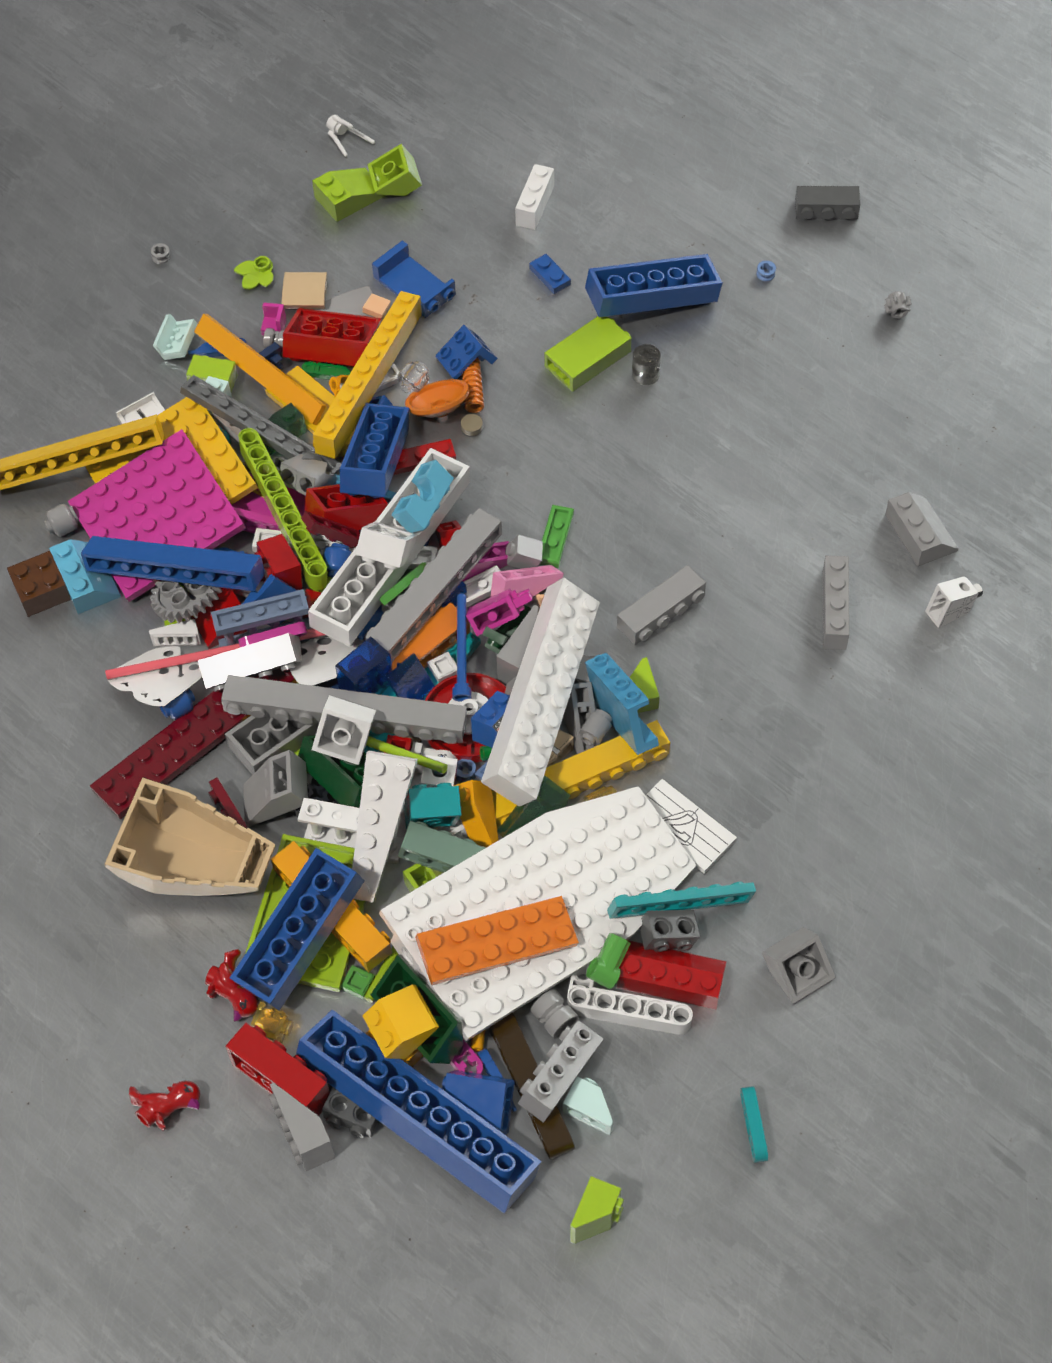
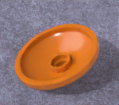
M457 379L436 381L412 392L407 397L405 406L409 407V412L416 416L428 418L445 417L456 410L467 399L470 392L469 386L465 381Z

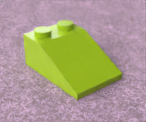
M366 168L329 171L312 180L315 199L336 222L387 196L375 193L370 172Z

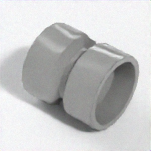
M552 989L543 994L533 1004L531 1012L540 1023L545 1022L544 1028L554 1039H558L567 1026L573 1028L579 1020V1016L569 1005L564 1006L562 996L555 989Z

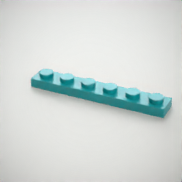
M739 881L731 885L721 886L720 884H714L706 888L694 886L680 891L668 889L662 893L652 894L651 892H643L635 896L622 894L613 899L607 912L609 919L644 915L647 911L691 910L743 904L750 901L756 892L754 882L744 883Z

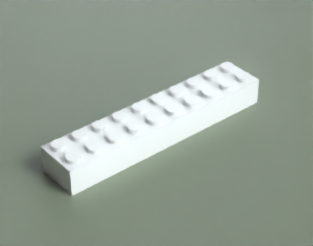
M432 448L429 449L375 521L407 531L392 516V513L401 498L417 494L420 497L419 489L412 482V479L421 464L437 460L454 478L449 486L450 490L439 503V509L433 513L429 526L423 531L413 532L419 535L406 565L394 570L384 567L382 562L370 563L363 561L362 556L355 555L356 547L308 610L311 628L349 647L352 645L382 604L379 600L380 597L398 582L470 483V466Z
M566 578L558 580L546 589L481 783L519 807L537 799L600 604L599 601Z

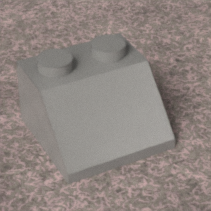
M804 927L762 952L771 975L793 1003H796L836 978L819 936Z

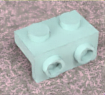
M166 314L153 347L164 360L185 357L198 323L194 319L176 321L171 314Z

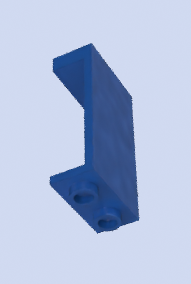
M403 240L372 263L373 277L398 296L400 291L421 296L422 316L425 318L431 313H435L440 306L452 300L456 295L455 280L450 279L447 283H444L409 256L408 244Z

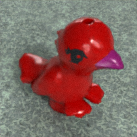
M239 949L225 952L224 962L219 967L212 966L205 980V984L208 985L206 992L208 997L215 999L219 995L231 1002L234 1011V1022L239 1021L243 1017L255 1015L259 1008L258 997L230 979L235 970L236 961L241 955Z
M186 1080L173 1083L172 1087H167L170 1091L168 1094H141L135 1087H130L129 1097L132 1105L140 1107L135 1112V1115L142 1124L150 1128L155 1123L159 1129L164 1131L166 1129L164 1120L175 1110L182 1108L199 1110L200 1089L198 1085Z

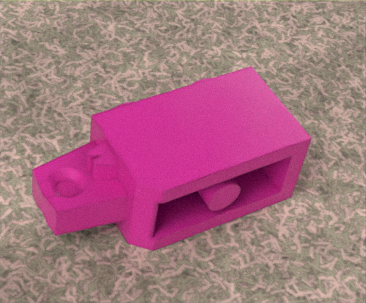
M529 588L519 593L516 590L511 591V589H508L469 607L466 617L476 636H479L483 633L486 626L494 629L518 617L520 611L524 610L523 605L532 601L533 596Z

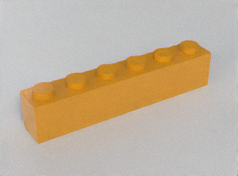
M293 841L270 860L273 870L290 887L311 854L303 845L299 847ZM353 899L331 933L369 973L392 954L391 939L384 931L379 932L374 927L375 922L367 913L363 915L358 910L359 905Z

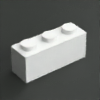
M534 164L515 208L516 226L536 230L554 188V168Z

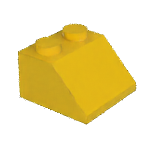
M410 985L379 999L362 1015L384 1057L389 1059H406L439 1028L416 985Z

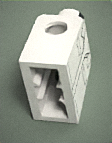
M966 577L937 584L925 612L934 624L940 628L968 614L976 598L983 595L982 587L977 583L972 585Z

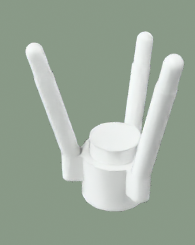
M334 114L327 120L328 135L333 138L345 157L348 154L336 135H343L347 130L375 144L373 139L353 128L352 124L341 119L338 115Z

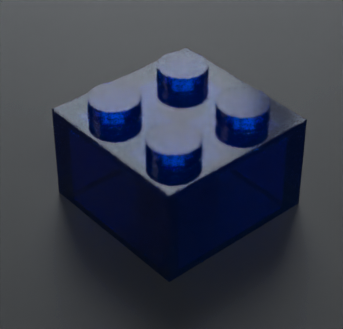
M369 637L335 665L338 687L341 690L375 694L381 688H386L393 679L391 654L372 637Z

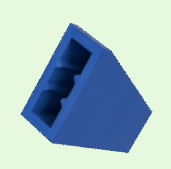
M459 1070L446 1073L442 1082V1089L503 1134L509 1133L515 1080Z

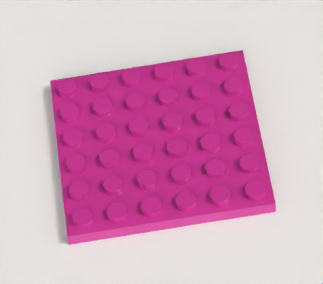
M182 429L165 439L163 444L154 446L68 501L90 539L92 536L214 549L246 528ZM112 574L129 602L156 586L155 582H162V580Z

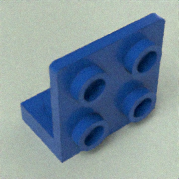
M464 324L436 354V358L454 379H457L476 358L482 362L487 360L490 364H493L498 359L480 336Z

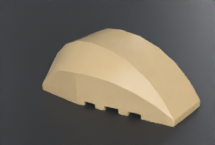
M142 778L106 859L105 867L128 883L155 894L190 896L242 894L258 891L275 849V844L253 830L239 825L233 818L216 811V808L208 803L204 804L199 801L196 796L189 792Z

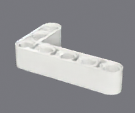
M589 965L571 975L567 993L568 1005L579 1017L677 1035L686 1034L691 1029L693 1012L686 1004L595 988V981L578 978L579 975L586 974ZM577 997L583 998L585 1001L581 1004L574 1003L572 1000H574ZM601 1002H607L611 1006L608 1008H601L598 1006V1004ZM633 1007L636 1011L627 1013L623 1009ZM657 1011L661 1014V1016L658 1018H653L649 1015V1013ZM683 1016L687 1021L677 1022L674 1018Z

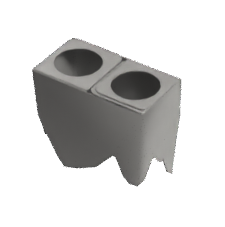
M303 454L281 462L280 476L285 486L306 495V488L334 485L337 481V476L325 473L327 462L303 460ZM305 478H308L311 483H307Z

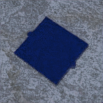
M412 653L402 663H397V667L385 677L397 697L424 700V696L435 687L415 653Z

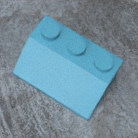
M70 539L49 549L77 613H83L120 598L121 595L111 574L86 571L81 552L88 542Z

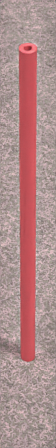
M312 628L307 629V634L299 638L300 640L325 636V634ZM238 643L105 670L106 678L108 680L197 662L238 649L240 646Z

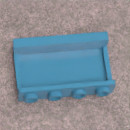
M607 653L597 655L586 661L585 664L589 681L592 684L595 707L607 712L612 717L611 725L637 755L658 746V738L638 716L637 710L649 704V699Z

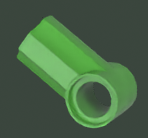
M609 933L598 957H595L589 964L586 977L608 989L614 987L620 976V964L631 943L620 936Z

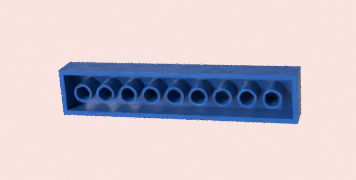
M331 1010L299 1040L296 1055L307 1063L306 1067L312 1072L315 1070L321 1072L327 1078L326 1082L504 1214L535 1180L542 1162L403 1060L385 1058L374 1039L334 1010Z

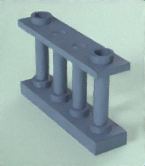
M304 589L211 612L216 635H224L225 637L218 639L220 647L238 644V639L297 622H304L306 630L312 629L309 624V617H302V615L308 614L309 610ZM293 618L294 620L283 624H280L279 622L281 620ZM269 623H270V625H271V627H267V628H263V629H258V630H257V628H256L257 626H261V625H265V624H269ZM247 629L248 631L246 633L238 635L233 634V632Z

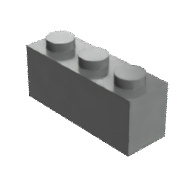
M797 186L795 196L796 219H858L860 210L859 186Z

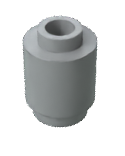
M600 709L592 712L579 731L581 740L589 746L600 745L611 728L612 717Z

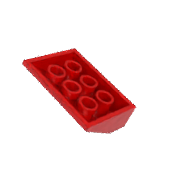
M298 308L283 332V357L294 361L303 359L316 363L326 362L333 365H350L354 367L380 326L382 318Z

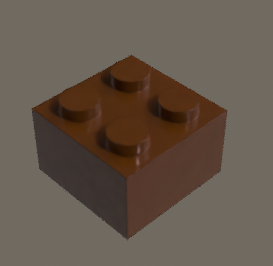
M50 551L7 567L27 617L71 600L65 582Z

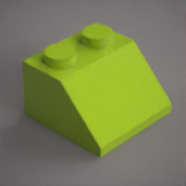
M402 144L367 164L377 195L406 196L422 186L414 157Z
M592 1176L590 1177L570 1225V1242L576 1244L610 1230L613 1222H619L624 1209L622 1207L624 1199L621 1198V1188Z

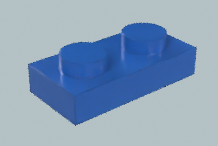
M547 254L529 263V269L553 294L571 285V279Z

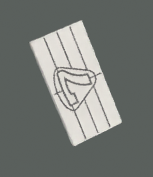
M661 779L645 795L695 862L696 868L703 874L737 841L735 835L665 780Z

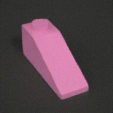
M552 565L493 572L490 598L508 589H511V591L516 590L519 593L528 588L532 596H535L563 578L564 573Z

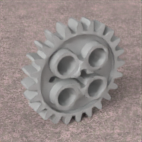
M162 580V582H155L157 588L151 590L154 594L150 597L152 601L151 606L163 621L168 619L170 623L174 620L180 623L185 618L188 622L190 616L193 615L195 618H198V612L206 613L205 607H213L211 601L219 599L217 593H221L222 589L214 586L183 583L194 596L195 600H192L178 582Z

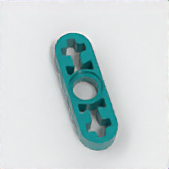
M755 1087L740 1088L741 1103L754 1163L768 1161L767 1144Z

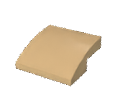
M285 272L282 289L284 309H325L327 272Z

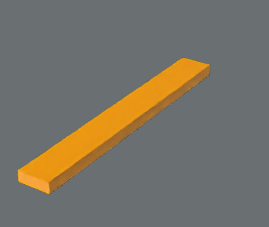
M203 313L194 330L197 335L229 360L235 361L238 367L311 424L317 425L326 408L324 403L209 314Z

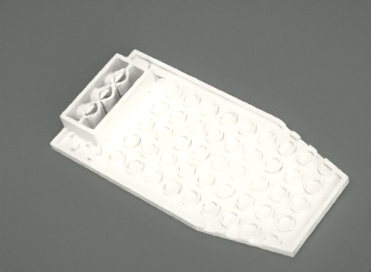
M638 786L547 812L381 909L379 914L393 933L391 943L398 954L402 955L462 1022L463 1037L468 1041L589 965L595 957H598L609 933L620 936L625 940L630 939L642 926L641 918L643 915L609 919L607 909L615 897L622 894L635 896L643 892H651L653 894L662 893L668 889L675 890L693 871L696 864ZM562 896L579 942L576 947L431 985L415 938L417 933Z

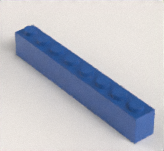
M92 536L81 552L86 571L247 591H255L265 574L261 555L99 536Z

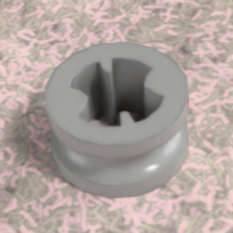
M158 243L151 247L153 262L162 264L169 260V247L166 244Z

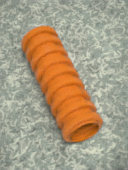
M476 358L462 373V381L468 384L470 390L467 399L464 401L465 409L470 413H477L484 409L480 360Z

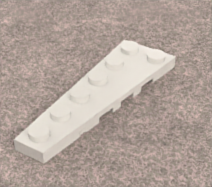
M368 751L366 753L352 870L356 871L365 881L353 899L374 902L418 759L375 751Z

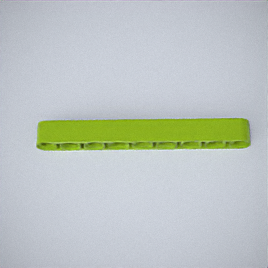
M253 428L241 430L238 435L241 454L281 533L301 564L303 577L311 589H324L328 585L326 563L310 532L306 530V525L302 521L301 515L262 439Z

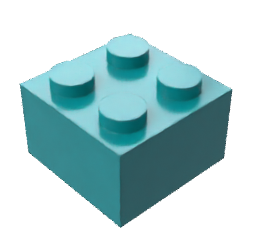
M451 783L437 784V787L427 788L425 784H418L412 786V789H408L404 804L406 829L410 821L425 823L429 828L455 826L461 817L459 786H452Z

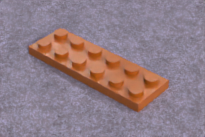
M562 896L417 933L415 936L431 985L576 947L579 943Z

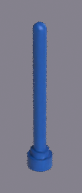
M463 593L457 596V683L452 688V699L458 702L471 699V688L467 683L466 595Z

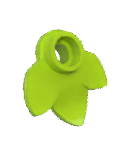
M259 256L254 261H244L234 269L235 273L244 276L242 280L243 289H254L259 284L267 287L274 279L272 273L273 263L266 256Z

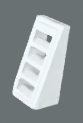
M195 619L149 630L153 646L201 645Z

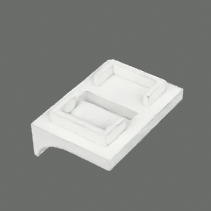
M152 392L117 411L116 415L118 421L124 424L142 419L138 414L139 412H142L145 417L158 415L165 411V409L158 401L155 393Z

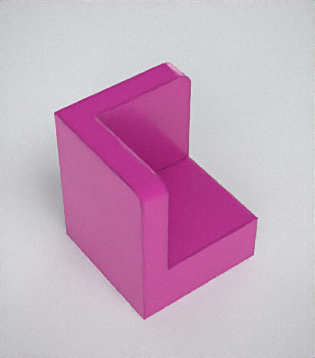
M263 303L264 319L261 335L264 336L266 328H273L279 332L285 330L287 320L284 304Z

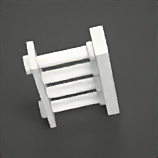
M309 798L303 799L297 820L298 822L308 824L304 838L355 848L360 808ZM401 816L391 844L389 857L386 861L389 863L399 864L401 859L397 856L404 838L396 837Z

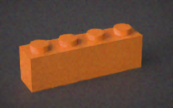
M451 602L447 606L439 608L435 615L424 624L391 664L380 658L381 669L386 670L388 677L399 687H402L426 668L428 661L442 655L457 643V608ZM466 617V635H468L471 631L470 623Z

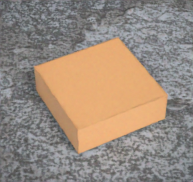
M371 293L363 306L362 312L383 319L391 306V301Z

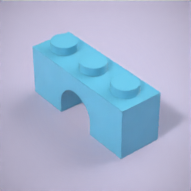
M437 460L421 464L412 479V482L419 489L420 497L417 494L401 498L392 516L408 532L413 533L425 530L430 524L433 513L439 509V503L443 496L450 490L449 486L454 478Z

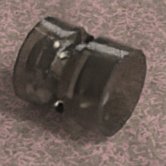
M643 344L634 349L632 377L638 384L651 385L659 379L661 353L657 347Z

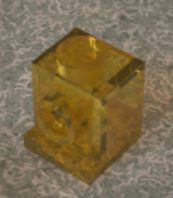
M260 1001L250 1025L252 1027L255 1025L260 1027L267 1034L266 1037L268 1039L283 1043L285 1036L290 1035L294 1022L288 1020V1016L282 1010L279 1011L276 1008L269 1010L266 1004Z

